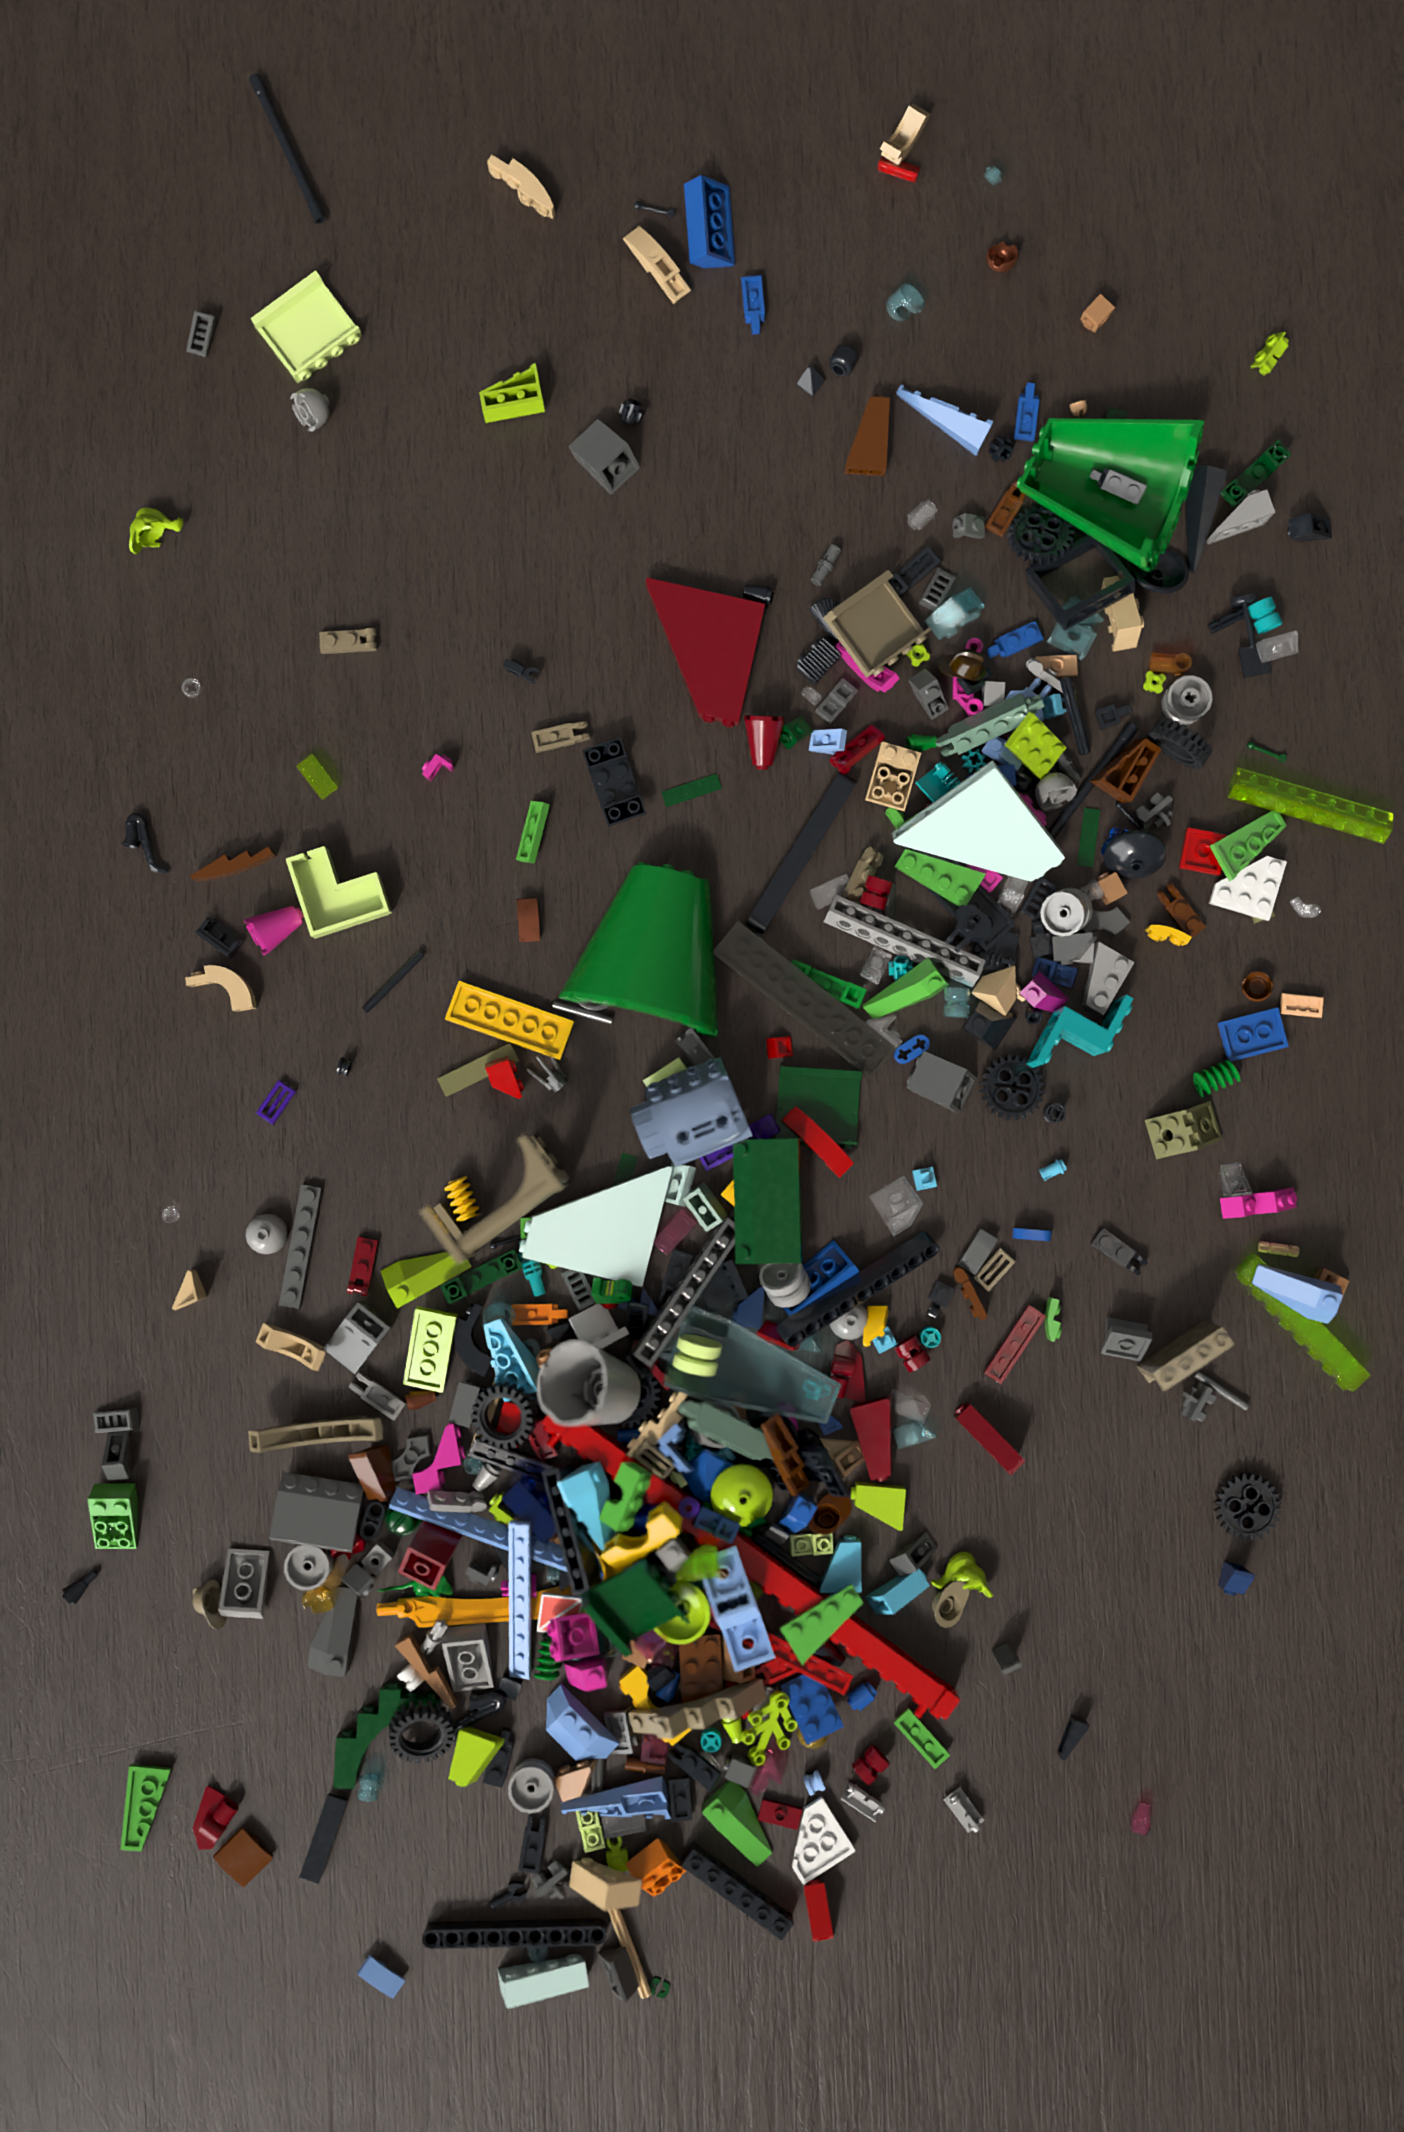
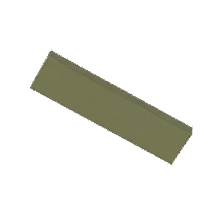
M511 1043L437 1080L445 1096L448 1097L487 1078L485 1063L508 1056L510 1061L514 1060V1063L520 1061Z

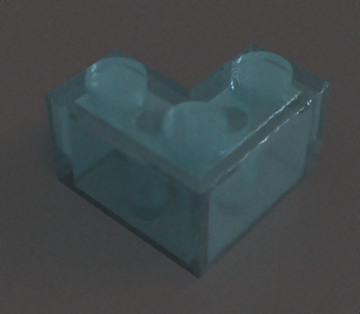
M970 587L951 596L925 622L939 640L945 637L950 639L958 632L957 628L959 626L963 627L968 622L976 620L981 615L980 611L985 606Z

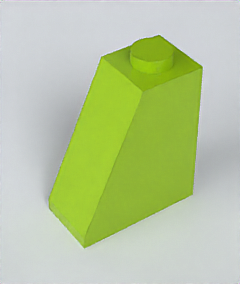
M855 1482V1487H851L850 1500H854V1505L893 1528L903 1531L905 1487Z
M470 1726L459 1730L448 1779L455 1781V1784L461 1787H466L476 1782L501 1748L505 1739Z

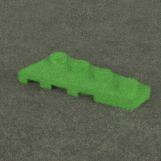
M905 849L895 865L896 869L959 907L968 904L986 875L985 873Z
M852 1583L780 1626L781 1631L801 1664L863 1603Z
M131 1764L129 1766L120 1850L140 1852L143 1850L169 1779L171 1767Z

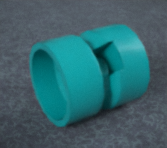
M1272 597L1262 599L1248 607L1251 618L1256 619L1254 625L1258 634L1268 632L1283 624L1279 612H1274L1276 605Z

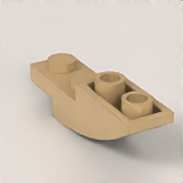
M490 156L487 163L492 176L497 179L502 178L507 181L510 187L517 189L519 199L524 205L533 206L542 216L554 218V206L548 193L527 168L515 159H512L508 165L495 156Z
M639 226L623 238L647 273L651 272L673 304L691 291L679 275L680 270L673 260L644 229Z
M682 1388L679 1392L675 1390L668 1400L671 1402L668 1409L663 1408L657 1416L659 1422L651 1418L649 1422L645 1420L638 1429L641 1432L637 1439L633 1437L626 1447L629 1449L627 1453L629 1457H632L633 1451H637V1447L642 1445L645 1439L656 1445L657 1441L669 1429L679 1423L683 1414L677 1411L679 1409L678 1405L685 1400L688 1392Z

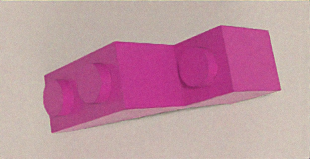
M1294 1187L1223 1197L1220 1198L1223 1219L1246 1217L1254 1214L1275 1213L1296 1208L1297 1195L1294 1192Z
M450 1422L445 1427L434 1462L424 1469L414 1471L412 1474L416 1494L441 1490L443 1483H445V1475L440 1469L461 1465L463 1459L466 1458L464 1446H460L459 1438H462L460 1426Z

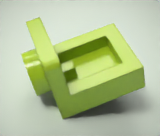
M502 1491L500 1495L496 1493L489 1502L492 1505L489 1511L495 1515L494 1519L498 1523L503 1525L505 1523L509 1526V1522L514 1519L515 1515L500 1504L506 1495Z

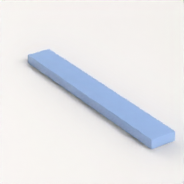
M511 1520L509 1522V1677L530 1679L531 1522Z

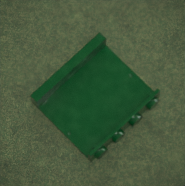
M780 1066L776 1122L781 1131L775 1134V1139L800 1138L781 1121L796 1106L811 1118L836 1144H840V1148L852 1149L853 1145L858 1144L856 1139L862 1071ZM800 1138V1145L808 1146V1145Z
M646 1559L580 1594L584 1612L625 1657L633 1654L632 1640L680 1615L682 1621L684 1620L687 1624L690 1623L688 1615L690 1610L687 1603L680 1600L676 1590H671L667 1580L664 1577L661 1578L656 1567L650 1565Z

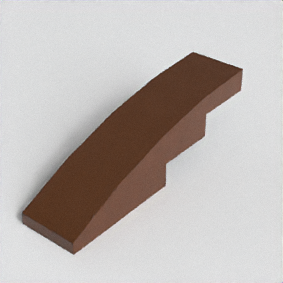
M270 847L263 849L254 856L246 850L232 860L224 854L190 875V877L194 881L200 882L236 875L276 857V854Z
M775 1413L761 1426L772 1458L791 1495L797 1496L810 1485V1482L802 1470L804 1464L796 1452L798 1449L797 1444L780 1415Z

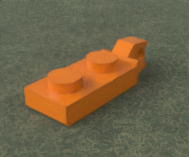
M511 1304L512 1325H552L553 1323H558V1318L569 1317V1309H558V1304Z

